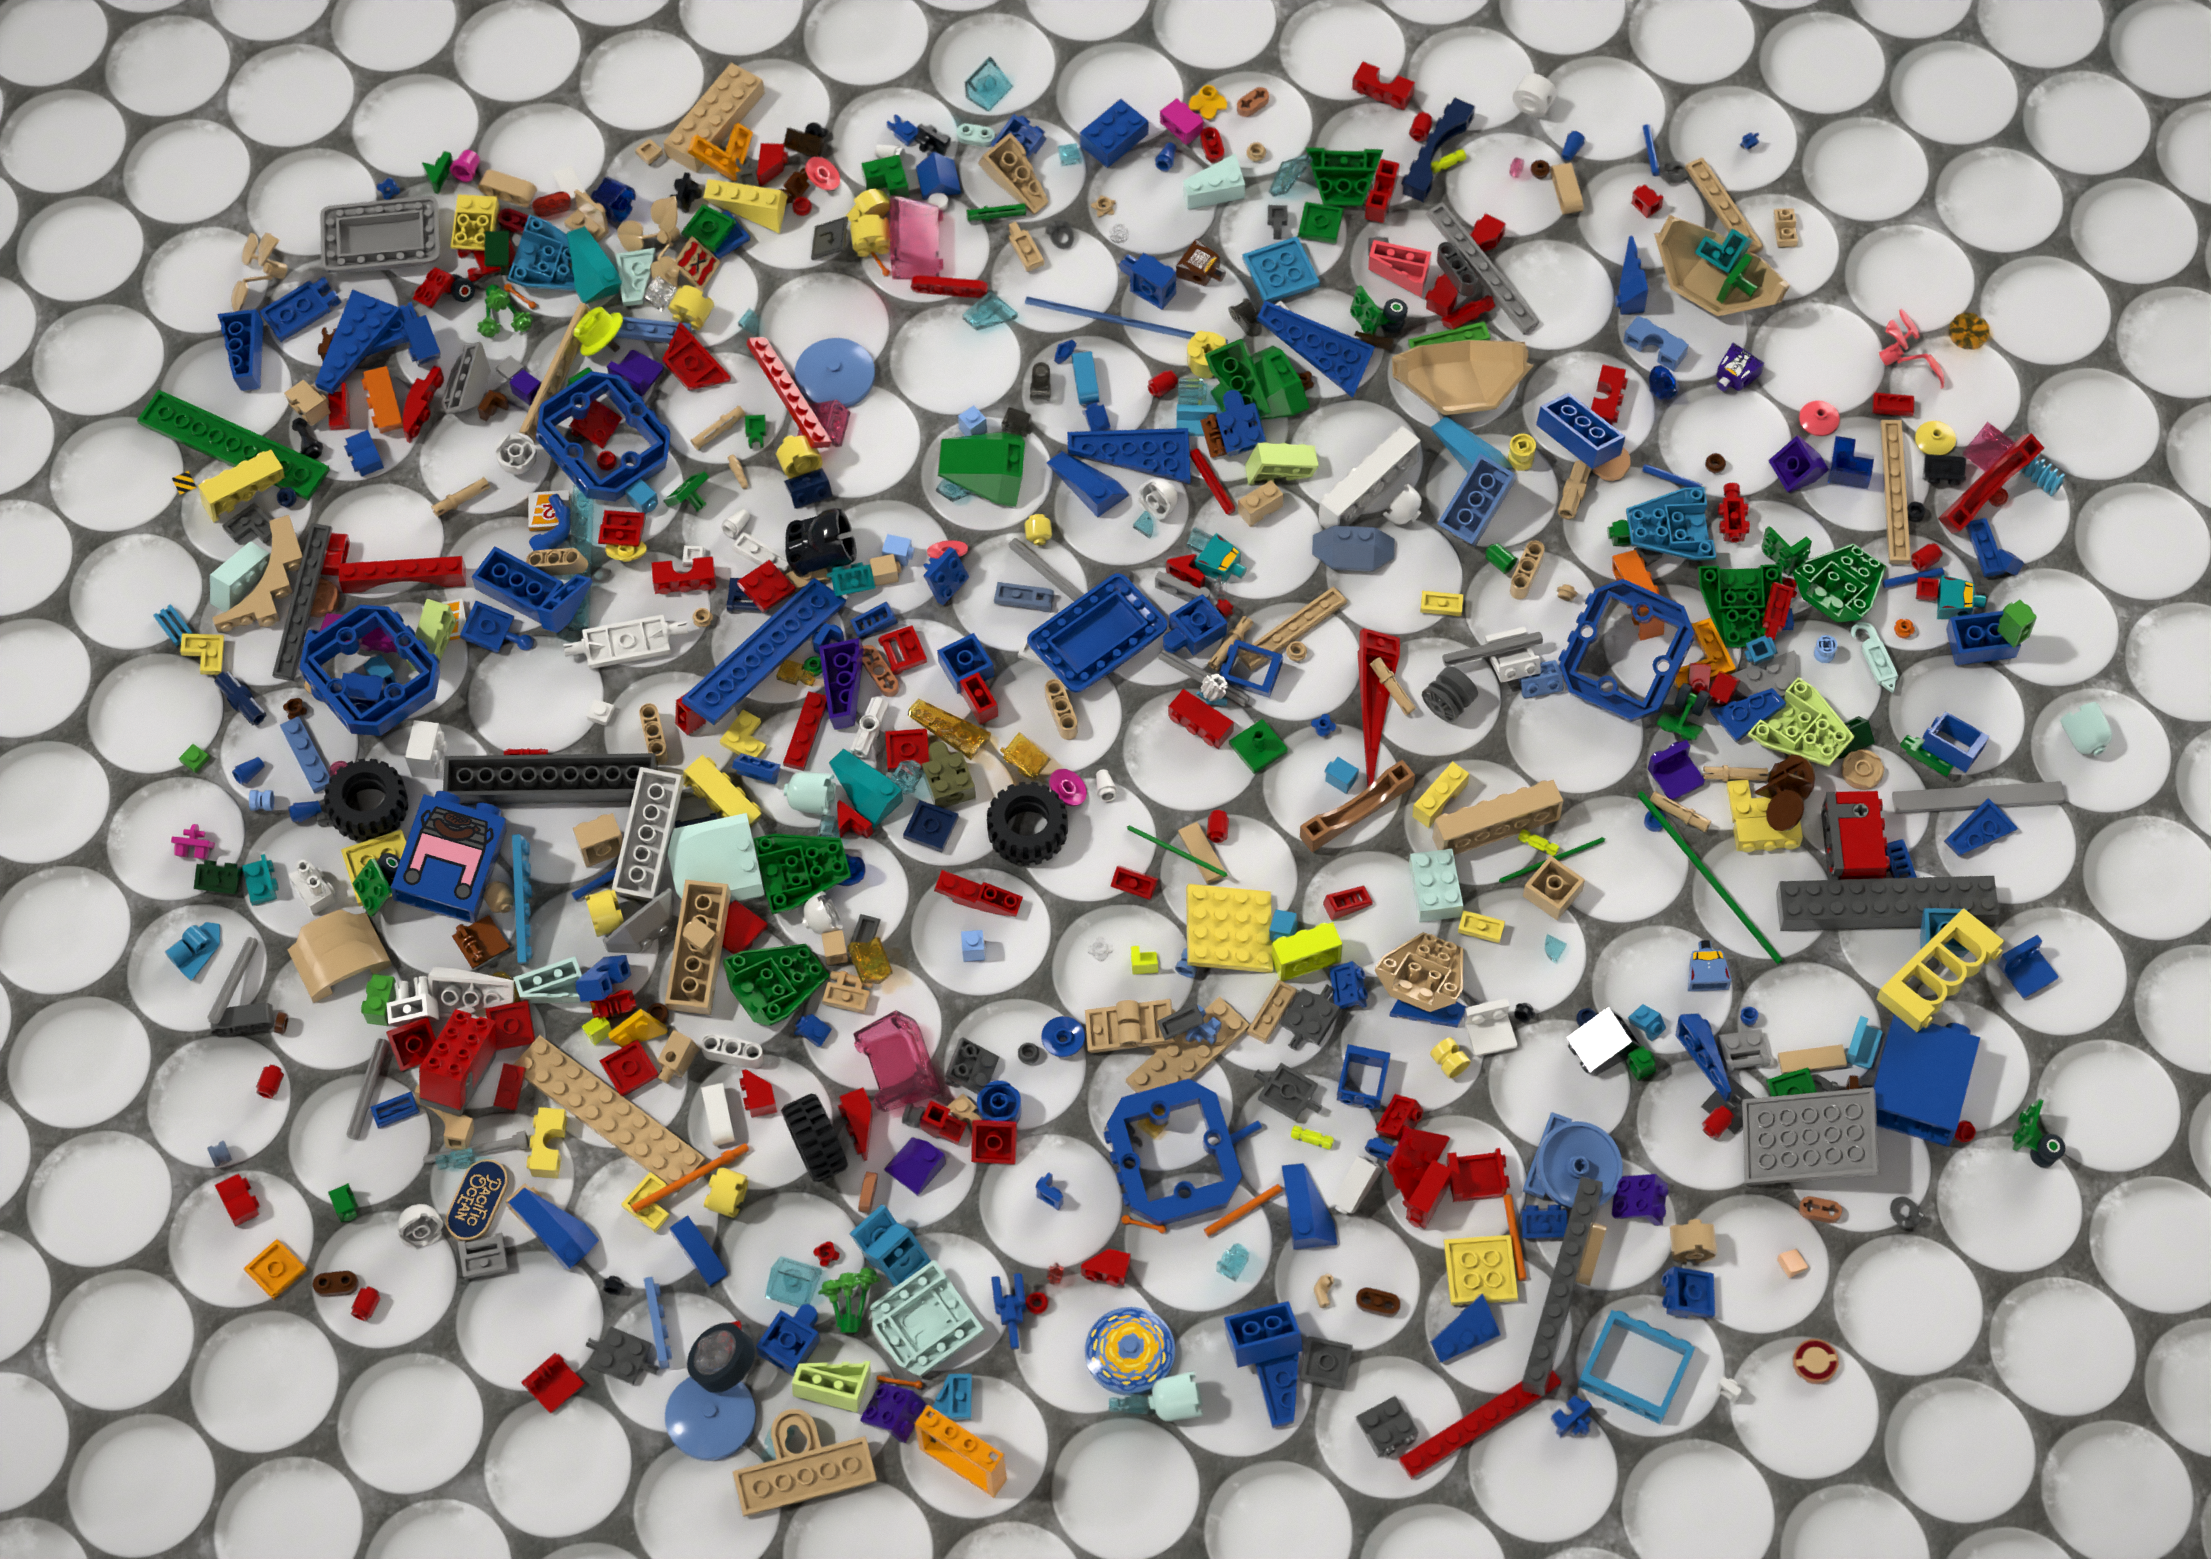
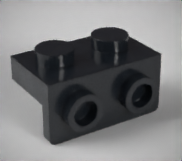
M1925 454L1922 479H1928L1927 483L1939 484L1941 480L1948 481L1949 485H1960L1961 482L1966 481V457Z

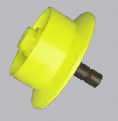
M602 307L594 308L579 321L574 330V336L582 343L580 347L581 354L583 356L593 355L606 345L613 352H617L620 346L612 339L622 325L623 316L620 313L609 314Z

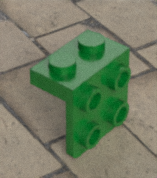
M1769 526L1765 529L1761 547L1765 556L1770 557L1776 564H1781L1782 571L1789 576L1804 561L1808 560L1812 541L1806 536L1790 547Z

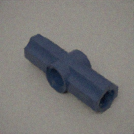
M229 671L220 673L214 681L215 685L223 692L234 710L240 711L252 726L263 722L267 716L266 712L255 701L245 685L241 686Z

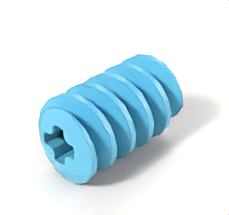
M2038 454L2019 473L2025 471L2024 476L2026 478L2031 476V482L2038 481L2037 486L2039 488L2044 486L2043 491L2046 493L2050 491V496L2052 497L2062 486L2065 474L2057 476V468L2051 472L2052 464L2045 467L2044 463L2046 460L2042 459L2038 462Z

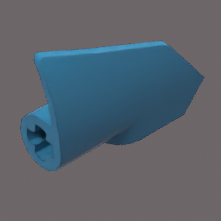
M205 922L200 927L192 925L183 933V939L165 951L171 962L190 981L195 978L220 946V924Z

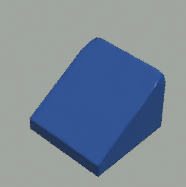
M1999 549L1998 554L2004 570L2017 575L2024 565V561L2009 551Z

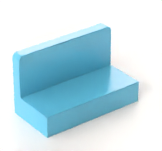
M1177 404L1176 428H1188L1189 436H1204L1200 420L1207 418L1211 414L1216 416L1217 405Z
M1860 1016L1846 1061L1847 1063L1870 1070L1882 1031L1866 1026L1869 1018Z

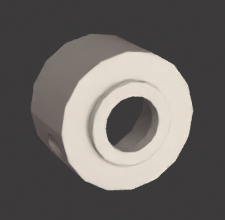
M1530 73L1523 77L1514 91L1512 99L1520 111L1533 117H1542L1554 102L1557 90L1545 77Z

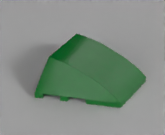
M1305 147L1323 205L1363 206L1384 149L1332 151L1325 150V148Z

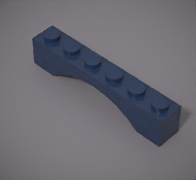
M1455 97L1451 104L1448 103L1446 105L1443 117H1439L1436 122V129L1428 135L1426 146L1421 147L1417 161L1413 160L1409 174H1405L1402 179V194L1424 203L1432 189L1433 175L1431 162L1435 153L1446 141L1466 132L1474 119V105Z

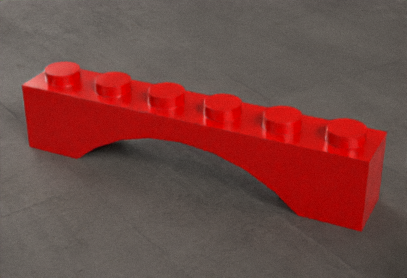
M1485 213L1482 219L1476 221L1473 232L1468 234L1483 252L1496 248L1505 235L1506 223ZM1445 273L1438 276L1433 290L1430 289L1425 296V300H1427L1426 309L1441 317H1445L1452 312L1457 304L1458 295L1457 289Z
M2032 433L2022 435L1938 520L1950 533L1960 532L1976 516L1988 499L2011 477L2029 464L2045 447Z
M462 556L339 563V584L343 593L365 592L383 584L411 581L431 583L443 587L466 586V566Z

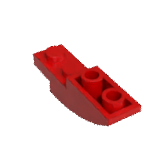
M434 365L425 380L416 378L409 391L403 412V430L409 443H411L414 437L418 436L421 426L430 418L431 411L428 403H431L434 393L444 382L440 367Z
M941 870L934 889L937 893L953 898L952 902L1004 916L1016 917L1023 896L983 882L981 885Z

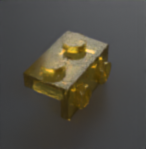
M1020 732L1007 748L1002 747L1000 749L1004 754L1003 759L1011 765L1015 763L1019 767L1018 772L1026 778L1028 776L1037 778L1051 760L1049 756Z
M874 937L868 943L851 942L847 946L861 983L881 984L892 975V968L879 937Z

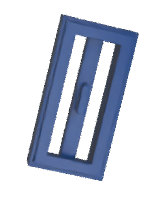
M412 1091L370 1107L378 1129L420 1113ZM407 1100L411 1101L400 1106H395L393 1108H390V1110L377 1114V1112L397 1105L399 1103L405 1102Z

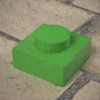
M194 744L179 757L180 762L195 773L210 759L207 753Z

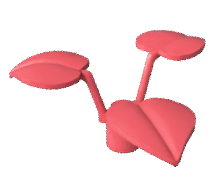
M1900 309V317L1908 328L1907 334L1903 336L1898 324L1893 319L1889 321L1885 332L1892 335L1897 342L1880 351V358L1886 366L1895 361L1899 364L1903 361L1925 358L1941 382V389L1944 388L1943 371L1931 354L1925 353L1901 358V355L1904 353L1899 345L1907 350L1908 344L1906 339L1911 334L1915 339H1918L1919 332L1907 313Z

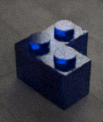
M1835 436L1827 483L1868 489L1872 477L1874 459L1854 456L1856 439Z

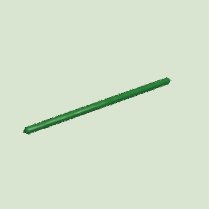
M1130 825L1127 826V830L1223 877L1228 876L1227 872Z
M1601 837L1556 855L1554 858L1561 860L1603 843L1606 838ZM1546 860L1499 879V882L1503 883L1536 870Z

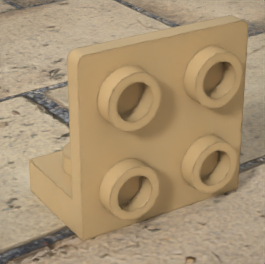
M576 189L574 195L578 209L564 221V224L571 231L585 226L598 243L609 233L605 214L606 210L600 203L596 204L592 201L587 193H582Z

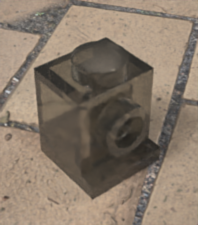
M1011 407L1008 408L1001 423L1002 432L1022 435L1025 438L1027 434L1032 433L1034 427L1031 414Z

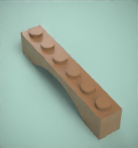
M1403 760L1399 761L1385 770L1375 782L1349 802L1332 811L1318 814L1300 826L1301 840L1311 852H1314L1414 787L1415 774Z

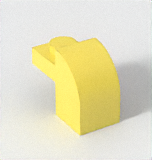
M870 189L854 199L856 204L846 216L853 224L857 222V218L865 215H879V218L882 219L894 204L884 191Z

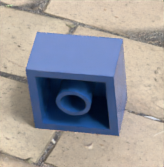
M974 633L937 650L938 663L957 694L961 693L960 681L977 672L983 681L994 677L993 663Z

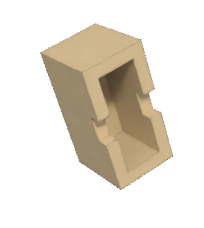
M302 380L284 392L290 407L298 414L302 412V418L310 426H313L331 413L327 406L329 401L323 394L319 395L318 390L313 384L309 385L306 381Z
M1272 480L1238 500V513L1250 527L1262 520L1268 513L1270 515L1283 507V493Z

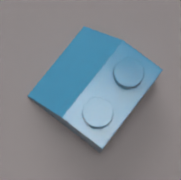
M1924 908L1920 931V950L1962 909ZM1954 938L1944 945L1957 957H1964L1969 952L1968 949Z

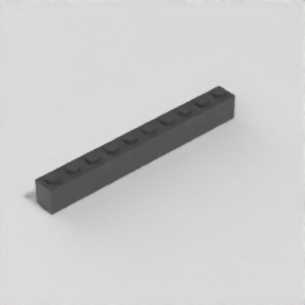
M1581 1176L1523 1376L1522 1391L1545 1397L1603 1194V1182Z

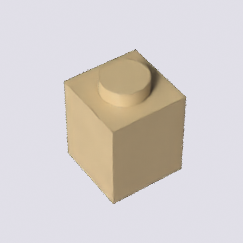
M894 554L869 559L875 586L899 581L898 573H901L899 561H895Z
M697 918L693 922L687 923L683 929L684 933L682 935L685 941L703 955H706L718 941L716 933Z
M843 930L822 933L827 966L848 962Z

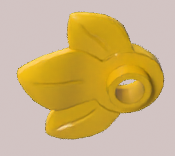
M1205 85L1201 88L1199 94L1191 97L1189 108L1191 111L1200 110L1201 116L1206 120H1210L1217 114V109H1227V101L1225 97L1218 94L1214 86Z

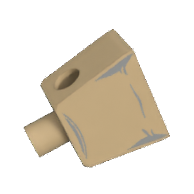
M676 1030L672 1031L657 1061L662 1067L657 1076L660 1081L669 1084L673 1075L680 1078L683 1077L700 1051L691 1038Z

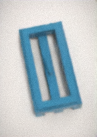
M170 604L166 610L163 608L160 610L161 613H155L153 616L177 647L181 644L182 632L169 616L170 613L186 634L193 633ZM165 617L180 639L177 640L162 621V618Z

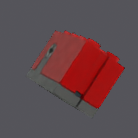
M1878 791L1826 792L1821 808V820L1828 880L1886 878V869H1889L1890 861L1889 856H1885V850H1887V838L1883 837L1885 819L1881 818L1880 811L1883 810V802L1878 797Z
M457 1009L454 1010L419 1068L421 1105L461 1117L496 1058V1021L480 1016L478 1019L472 1018L470 1013Z

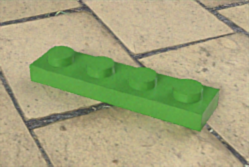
M1480 322L1408 339L1409 349L1421 345L1465 340L1490 341V335L1485 322Z

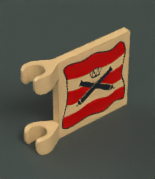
M691 236L673 264L665 272L664 277L667 280H671L679 272L694 285V288L702 291L721 261Z

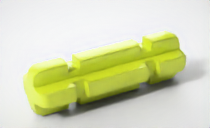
M1463 149L1455 151L1456 154L1451 153L1440 158L1439 161L1432 162V172L1438 173L1441 169L1444 170L1457 164V161L1466 160V153Z
M1525 829L1518 836L1519 841L1523 843L1528 842L1529 846L1542 852L1545 850L1547 851L1546 854L1552 857L1559 850L1558 845L1550 844L1548 840L1538 835H1531V832Z
M1293 1126L1291 1131L1292 1138L1297 1140L1301 1138L1303 1142L1316 1146L1322 1145L1323 1148L1331 1149L1334 1142L1333 1137L1328 1135L1324 1137L1322 1133L1309 1129L1302 1130L1303 1127Z

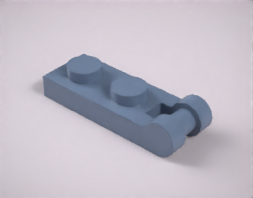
M997 582L994 604L1050 612L1052 608V603L1050 602L1054 597V591L1048 588ZM1037 597H1042L1043 600H1037Z

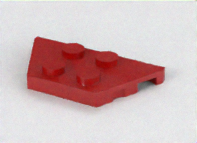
M680 322L662 358L664 365L688 391L729 382L731 380L729 374Z
M1412 1128L1405 1130L1386 1164L1389 1173L1393 1176L1396 1189L1400 1190L1403 1195L1404 1201L1402 1203L1405 1207H1407L1410 1198L1431 1161H1438L1450 1139L1449 1136Z

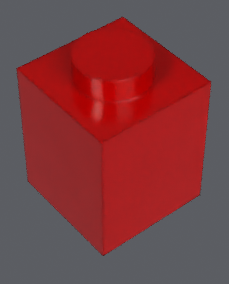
M1719 671L1709 691L1710 695L1713 696L1712 700L1722 705L1724 702L1729 703L1741 680L1724 671Z

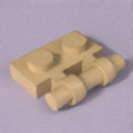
M842 970L840 972L832 971L830 979L837 980V982L827 983L822 1004L864 1014L870 991L863 990V988H872L874 980L868 979L864 975H850ZM851 983L855 984L856 986L854 988L850 986H845L844 984Z

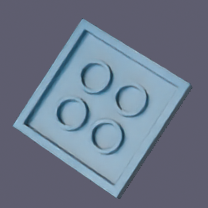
M1297 236L1242 254V259L1263 303L1265 301L1271 303L1320 286V281Z

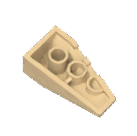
M1009 133L981 157L978 165L993 181L1019 203H1025L1026 209L1035 215L1049 201L1040 182L1036 179L1033 172L1034 169L1025 155L1024 147Z

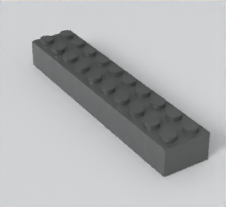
M655 753L445 756L443 791L458 796L461 799L459 804L632 802L640 767L658 770V760Z
M1994 876L1779 881L1776 891L1780 931L1921 927L1924 908H1964L1985 926L1995 925L1999 917Z

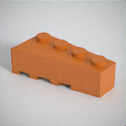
M1636 550L1612 556V571L1616 581L1625 579L1660 595L1657 585L1652 583L1650 571H1646L1644 560L1642 557H1639ZM1641 607L1638 610V615L1641 617L1649 613L1647 607ZM1631 608L1634 626L1639 625L1638 636L1640 641L1664 635V622L1653 618L1649 623H1639L1636 621Z

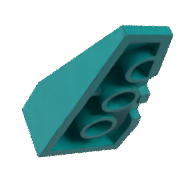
M583 226L567 232L574 275V287L581 302L589 304L618 294L622 280L612 262L587 228Z
M845 749L841 750L829 761L830 767L846 791L856 812L872 823L873 829L903 802L902 789L885 775Z

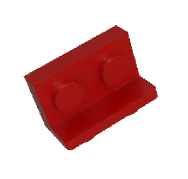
M1394 1094L1375 1131L1379 1135L1396 1139L1399 1143L1406 1129H1415L1418 1122L1422 1119L1424 1111L1416 1099Z

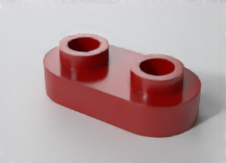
M1214 127L1204 128L1200 133V142L1205 158L1209 162L1218 163L1224 158V146L1220 133Z

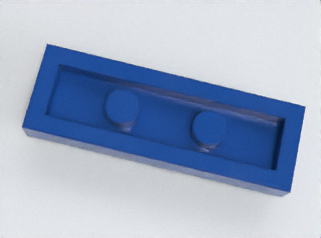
M1987 518L1970 521L1965 527L1984 578L2004 574L2005 570Z

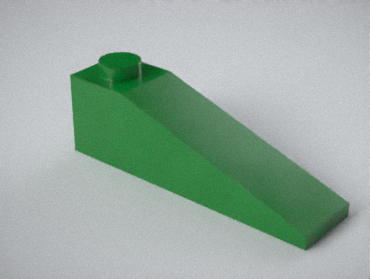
M1238 339L1204 354L1211 373L1227 391H1238L1242 395L1245 405L1255 403L1260 418L1272 413L1253 360L1243 339Z

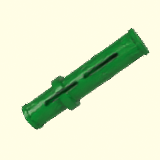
M1025 203L997 207L984 206V208L971 210L966 209L967 221L985 220L986 222L989 219L1025 216Z

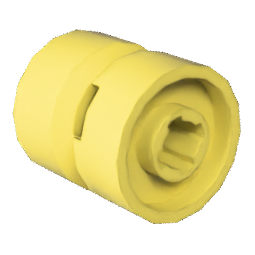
M1518 434L1510 441L1508 461L1515 470L1525 471L1533 465L1536 442L1530 435Z
M1452 1037L1438 1043L1430 1052L1433 1060L1438 1065L1442 1064L1441 1070L1449 1079L1461 1074L1471 1063L1463 1051L1459 1052L1460 1047Z

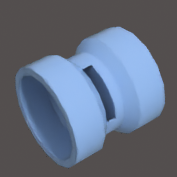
M1824 635L1817 640L1814 650V657L1817 661L1829 663L1833 660L1837 649L1835 638Z
M251 790L249 793L250 811H258L259 809L273 811V790H265L264 792Z

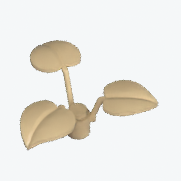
M676 196L659 199L651 206V218L654 223L659 224L658 227L661 229L659 233L643 235L642 225L633 220L622 223L618 227L617 233L622 246L628 252L642 250L644 246L643 239L657 237L659 242L667 244L657 256L658 261L651 264V275L654 281L661 287L677 290L679 288V272L671 280H667L664 277L665 272L675 260L663 255L669 247L673 246L672 242L680 238V231L676 227L678 219Z
M250 233L242 252V262L244 265H249L252 258L258 260L259 266H263V272L267 276L244 278L242 282L238 281L231 296L234 312L241 311L248 293L247 282L272 280V277L284 279L286 276V264L268 259L280 241L270 233L263 235L259 247L257 236L253 233ZM257 247H258L259 256H256V254H255V251L257 250Z

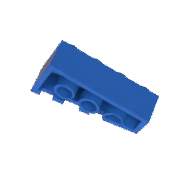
M256 309L217 314L234 381L241 391L260 389L263 320Z

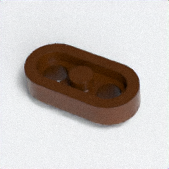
M351 1271L321 1273L314 1278L312 1283L314 1291L321 1297L349 1295L354 1293L359 1285L356 1275ZM344 1279H350L348 1283H342ZM322 1281H327L325 1286H320Z
M1369 1287L1362 1288L1357 1292L1356 1305L1362 1311L1385 1317H1393L1400 1310V1300L1393 1293ZM1368 1298L1371 1302L1369 1304H1365L1363 1300ZM1391 1304L1393 1308L1387 1309L1385 1305Z

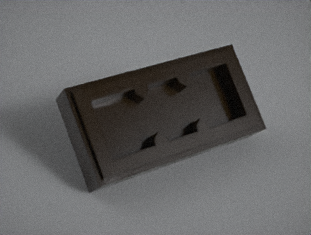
M788 127L783 144L786 148L813 157H821L825 139Z

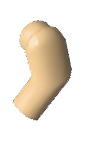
M1330 1274L1321 1276L1314 1286V1293L1320 1308L1330 1305L1327 1292L1334 1283V1278Z

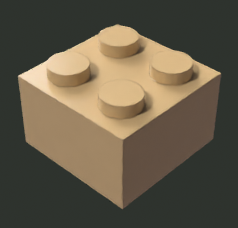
M613 813L601 815L590 822H582L573 828L586 868L620 855L623 839Z
M1550 855L1525 884L1523 897L1555 920H1558L1583 891L1585 879Z

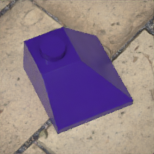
M1798 435L1768 460L1788 493L1815 483L1829 471L1821 455Z
M912 1137L884 1168V1171L918 1196L946 1165L945 1154L928 1141Z

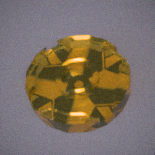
M1974 313L1957 315L1949 326L1951 341L1963 349L1973 350L1980 348L1986 343L1989 336V326L1986 320L1977 317L1978 315Z

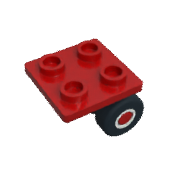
M434 267L427 273L425 281L416 289L412 299L429 308H433L443 293L451 294L457 301L467 302L473 298L475 286L472 281L460 275H451Z

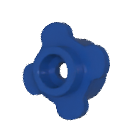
M1752 132L1742 137V143L1739 144L1740 147L1744 146L1747 150L1756 146L1759 143L1757 136L1760 134L1755 133L1753 135Z
M387 178L382 183L377 184V190L381 191L385 200H390L391 196L400 193V188L397 187L396 182L392 178Z
M1323 714L1319 719H1313L1311 722V726L1315 728L1316 733L1321 737L1327 736L1336 729V724L1331 722L1328 714Z

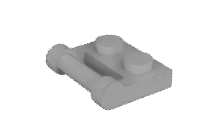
M1762 1029L1718 1036L1726 1072L1758 1065L1763 1067L1770 1066V1058L1767 1053ZM1759 1053V1057L1739 1060L1731 1059V1057Z
M502 1233L495 1234L494 1237L458 1242L464 1280L508 1271ZM497 1245V1249L467 1255V1251Z

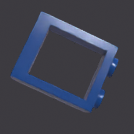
M1235 639L1234 645L1230 644L1227 656L1229 658L1227 664L1223 663L1220 675L1225 678V682L1232 686L1270 698L1284 661L1283 655ZM1239 649L1272 660L1263 685L1230 675Z
M1945 711L1940 718L1937 716L1931 728L1928 727L1922 737L1925 739L1922 748L1966 773L1983 751L1990 736ZM1942 731L1967 745L1970 749L1968 752H1965L1937 735Z
M1348 1044L1337 1091V1100L1347 1105L1354 1103L1362 1105L1367 1109H1380L1391 1053ZM1350 1062L1382 1068L1376 1096L1344 1090Z

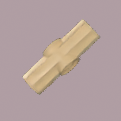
M1581 460L1575 461L1570 478H1567L1564 486L1563 498L1558 509V514L1564 519L1575 518L1579 503L1583 500L1591 468Z

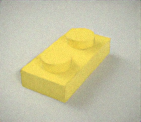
M1422 591L1420 613L1461 616L1463 594Z
M1463 910L1458 933L1500 943L1505 921Z

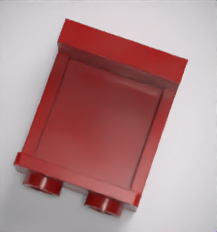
M1495 1148L1494 1153L1457 1157L1456 1152L1447 1153V1167L1453 1169L1450 1182L1453 1202L1503 1197L1506 1195L1507 1188H1510L1509 1176L1504 1173L1506 1157L1505 1154L1501 1155L1500 1148Z

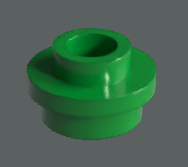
M812 656L805 660L804 670L808 675L816 677L822 673L821 658ZM817 664L816 667H811L810 665Z

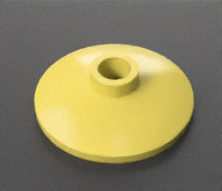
M1929 421L1923 423L1917 429L1915 442L1918 448L1925 454L1946 455L1953 450L1956 436L1952 428L1940 421Z
M640 541L639 547L606 545L605 552L613 559L629 562L642 557L646 553V545L642 541Z

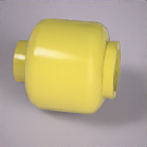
M1031 515L1024 523L1026 539L1033 542L1034 545H1044L1052 537L1051 521L1045 515Z

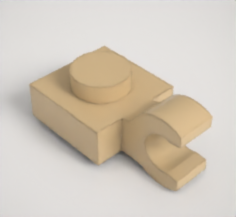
M963 1093L947 1106L950 1109L949 1113L954 1118L963 1122L967 1121L971 1126L972 1120H982L976 1114L978 1111L977 1107Z

